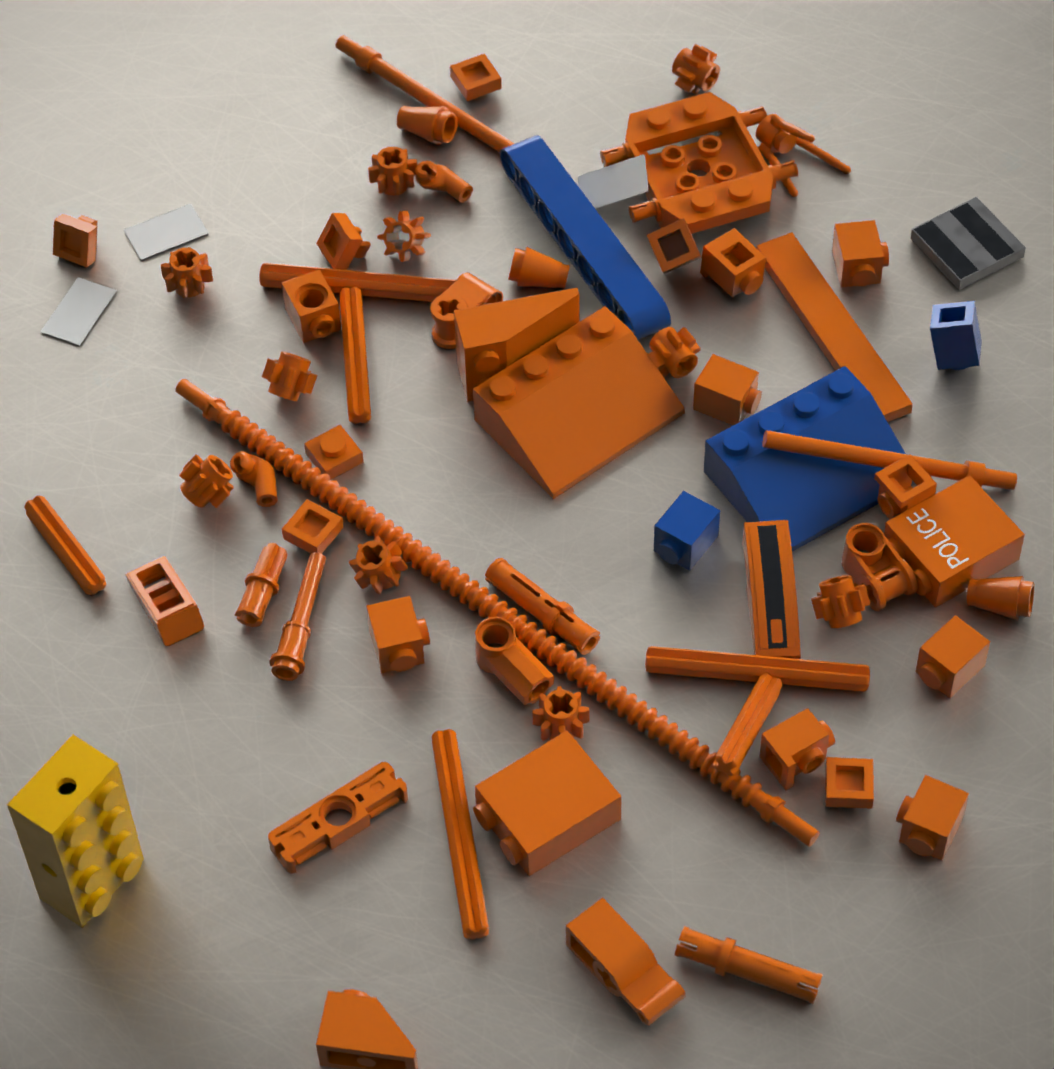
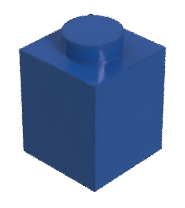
M975 301L933 305L930 332L937 369L963 370L968 367L980 366L982 340Z
M683 490L654 525V552L658 553L666 562L678 564L691 571L719 536L720 510Z

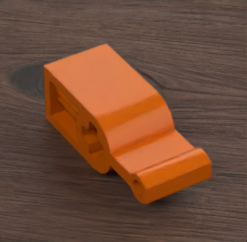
M603 897L566 925V946L610 993L616 997L621 996L647 1026L685 998V991L676 980H673L657 963L650 947Z

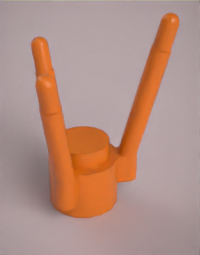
M777 114L766 116L756 129V138L761 142L758 149L772 166L780 164L774 153L780 152L785 154L797 144L843 173L849 174L851 172L849 166L812 144L815 140L812 134L786 122ZM791 179L781 180L790 195L796 197L798 191Z

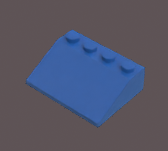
M843 366L705 440L704 473L746 522L788 520L793 552L877 505L880 485L874 477L875 473L884 468L764 448L762 441L766 430L902 454L906 453L871 393L846 366Z

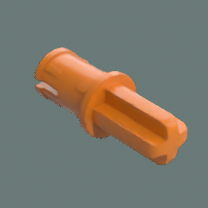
M269 543L262 549L253 573L248 574L245 578V585L247 587L235 612V616H237L236 619L246 626H261L271 597L275 596L279 591L277 581L287 559V551L276 543Z

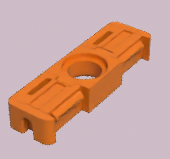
M381 762L269 832L270 849L288 873H296L295 865L305 862L327 848V845L333 850L369 827L370 819L392 807L400 799L406 803L408 800L407 785L401 778L396 779L394 769L388 762ZM335 809H345L352 815L350 820L341 826L329 824L326 821V816Z

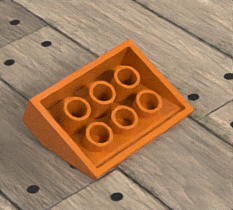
M606 306L473 388L474 420L553 499L685 414L684 406L634 333Z

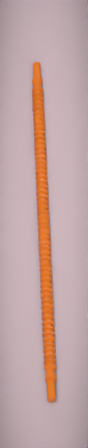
M187 379L179 381L175 389L176 392L203 411L202 416L205 419L221 424L222 431L230 433L232 439H239V443L243 446L248 445L250 452H256L259 458H265V461L271 465L274 464V468L277 471H283L285 477H292V481L295 484L301 483L303 490H310V494L313 497L319 496L321 503H328L331 510L337 509L339 516H347L349 523L356 522V527L359 530L365 529L367 536H374V539L376 536H379L385 546L395 541L402 551L401 555L405 563L412 562V568L414 570L421 569V574L424 577L431 575L432 583L440 582L442 590L450 589V595L452 597L459 596L461 604L469 602V609L471 611L479 609L478 614L481 618L489 616L507 619L514 626L516 637H518L523 645L528 644L527 649L531 653L538 651L537 657L539 660L547 658V665L549 667L557 665V672L559 674L567 672V679L569 681L577 680L578 688L587 687V694L589 696L597 694V701L599 703L607 701V708L609 710L617 708V715L620 718L628 716L627 722L630 725L638 723L639 732L647 730L649 739L659 738L658 744L660 747L668 745L669 753H679V760L681 762L689 760V767L691 769L699 767L702 777L710 775V782L712 784L720 782L723 792L731 790V797L734 800L742 798V805L744 807H749L750 805L760 813L761 819L766 823L775 822L808 847L815 843L820 832L784 807L785 801L779 796L772 797L770 794L763 792L760 782L751 784V776H740V768L732 776H727L724 772H717L713 765L717 752L709 754L708 745L698 746L699 740L697 737L688 739L689 733L687 730L679 732L677 723L667 724L668 718L666 715L658 717L657 709L650 708L648 710L645 700L637 702V695L635 693L627 695V688L625 686L617 688V681L615 679L607 681V674L604 671L596 673L597 667L594 664L586 666L587 660L585 657L576 659L577 653L575 650L567 652L565 643L557 645V638L555 636L547 638V631L545 629L537 631V624L535 622L527 623L528 618L526 615L518 616L517 609H508L506 601L498 603V596L496 594L489 595L487 587L479 589L477 580L470 581L467 573L460 575L458 567L450 568L451 563L449 560L441 561L439 553L432 554L429 546L422 547V542L417 539L413 541L411 533L403 534L404 530L401 526L394 527V522L390 519L385 520L383 513L376 514V509L373 506L367 507L364 500L357 501L355 493L348 494L346 487H339V483L336 480L330 481L328 474H321V470L318 467L312 468L311 462L303 461V457L300 454L294 455L292 448L285 449L283 442H276L275 436H268L265 429H259L257 423H250V419L247 416L241 417V413L238 410L230 411L224 400L218 397L212 398Z

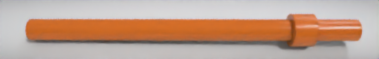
M345 35L337 39L336 48L353 58L356 66L369 74L376 73L427 107H447L450 112L456 114L457 126L499 153L501 149L514 144L384 61L382 55L369 46L362 47Z
M768 430L765 431L762 441L764 448L886 468L907 456V454ZM911 455L933 477L960 481L970 475L980 487L986 485L1014 490L1017 484L1016 473L986 468L984 463L966 460L964 464Z

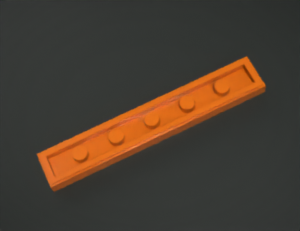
M791 232L756 245V248L766 257V271L835 371L846 366L871 393L887 422L910 414L913 403L794 234Z

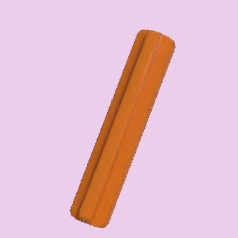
M37 495L33 500H28L24 505L26 515L83 591L90 596L95 595L98 591H102L106 587L105 576L47 499Z
M766 673L757 680L715 755L716 759L713 765L717 772H724L727 776L737 773L780 694V689L783 685L778 677L773 678L769 673Z

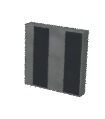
M977 197L913 228L910 237L958 290L1023 258L1026 249Z

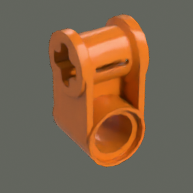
M468 272L460 275L446 291L431 303L430 314L435 320V325L432 327L433 342L444 349H455L454 310L503 301V293Z
M860 523L849 529L844 544L842 567L848 575L852 576V580L854 583H857V586L865 584L871 609L880 611L885 608L886 602L902 594L912 595L916 593L918 583L912 568L905 559L901 558L879 527L870 523ZM858 550H865V551H868L869 553H862V552H860V551H858Z

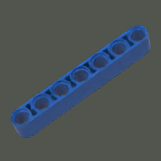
M535 135L501 149L500 159L508 178L602 306H606L634 333L638 340L671 325V316L665 301L545 141L539 135Z

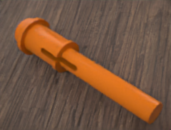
M314 552L309 555L291 620L283 625V632L277 652L272 654L269 660L272 674L281 680H295L305 669L303 656L308 639L311 636L308 622L326 563V557L321 553Z

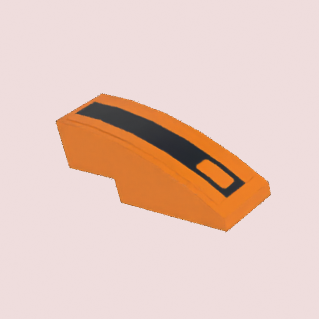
M788 520L744 522L742 544L747 576L746 592L754 655L800 659L798 607Z

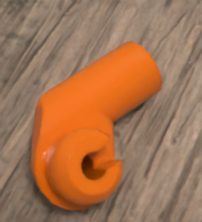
M427 160L420 162L416 166L415 179L421 187L447 192L461 203L466 202L472 195L473 187L448 167L434 164Z
M244 451L234 454L230 460L231 470L236 473L239 479L255 487L257 504L262 507L275 505L278 498L273 466L262 458Z

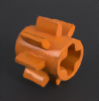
M697 44L693 46L692 50L688 48L682 49L672 65V73L678 76L675 85L695 95L699 93L700 89L703 91L710 90L720 74V66L713 63L717 54Z
M393 146L386 147L378 155L373 154L371 156L372 166L368 168L369 182L378 183V193L396 196L404 193L408 187L414 188L417 160H408L407 149L403 150Z
M408 210L399 211L398 222L392 217L384 218L383 222L387 228L384 234L377 236V239L384 240L387 247L384 255L388 256L399 253L400 262L410 260V251L415 255H423L425 250L421 245L424 239L431 237V234L424 232L421 226L424 218L418 217L409 220ZM399 232L409 233V241L400 239Z
M191 247L180 248L170 252V263L161 264L162 276L165 279L167 291L172 292L175 290L183 298L203 294L204 282H213L212 268L209 266L207 254L199 255Z
M666 327L658 331L650 340L649 348L652 352L648 355L663 377L670 373L674 378H682L696 367L698 357L695 354L701 348L686 327L680 329L678 333L674 328Z
M281 351L278 360L268 358L262 374V378L271 382L268 392L292 401H298L300 393L311 394L318 376L309 371L311 361Z
M195 455L179 474L185 480L180 485L183 495L192 504L200 508L205 507L209 502L215 508H218L234 488L229 483L233 478L231 469L224 461L214 455H209L204 461L201 457Z
M379 536L364 544L359 543L357 545L359 549L356 553V559L349 561L350 566L357 573L354 579L358 585L364 589L371 584L377 594H381L383 590L393 586L398 587L401 571L407 570L408 566L400 557L402 551L397 543L393 541L385 546Z
M851 575L837 576L819 583L821 592L816 593L817 597L811 598L816 619L824 618L825 621H829L830 628L847 627L862 621L861 611H864L865 607L870 605L865 584L857 586V583H853Z
M558 686L556 690L550 692L547 696L540 693V709L532 710L533 725L541 726V740L544 741L548 738L552 740L567 730L573 738L582 739L583 724L590 722L589 707L581 706V693L578 691L573 694L568 690L562 689L561 686Z

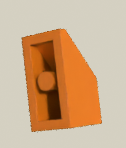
M347 989L342 992H327L316 1042L320 1066L339 1069H418L415 1047L376 997H370L365 992L355 989Z

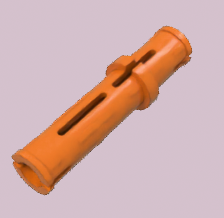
M503 558L496 559L488 567L485 573V580L543 623V629L552 636L558 635L578 650L581 655H587L596 647L600 640V632L574 614L573 607L567 602L557 601Z
M687 926L683 927L679 940L684 942L677 944L675 956H681L715 968V974L725 976L727 972L814 1004L823 974H817L737 946L736 940L726 937L725 941L689 929Z

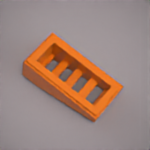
M165 556L125 574L127 581L164 645L171 646L203 630L204 622L196 602ZM163 577H166V579L158 583H155L147 588H144V586L153 583Z

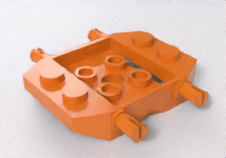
M711 92L629 114L625 143H622V146L600 151V158L604 167L643 154L645 155L649 191L645 194L648 202L628 207L629 216L633 223L655 217L660 228H663L684 218L691 234L770 212L772 189L776 188L777 181L798 176V168L794 160L775 166L767 165L750 135L747 127L759 124L767 116L763 106L744 112L737 111L734 106ZM716 131L719 133V136L706 135ZM705 135L701 137L699 141L694 143L686 144L683 146L670 145L673 143ZM666 146L658 153L649 155L647 152L648 150ZM693 170H702L707 174L698 177L697 175L689 172Z

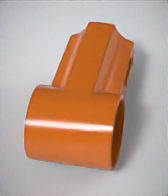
M489 617L480 622L475 631V657L478 666L487 673L495 674L524 705L536 703L539 700V694H546L548 689L554 684V675L516 637L514 626L507 619ZM491 643H499L504 646L499 648L489 647L488 645Z

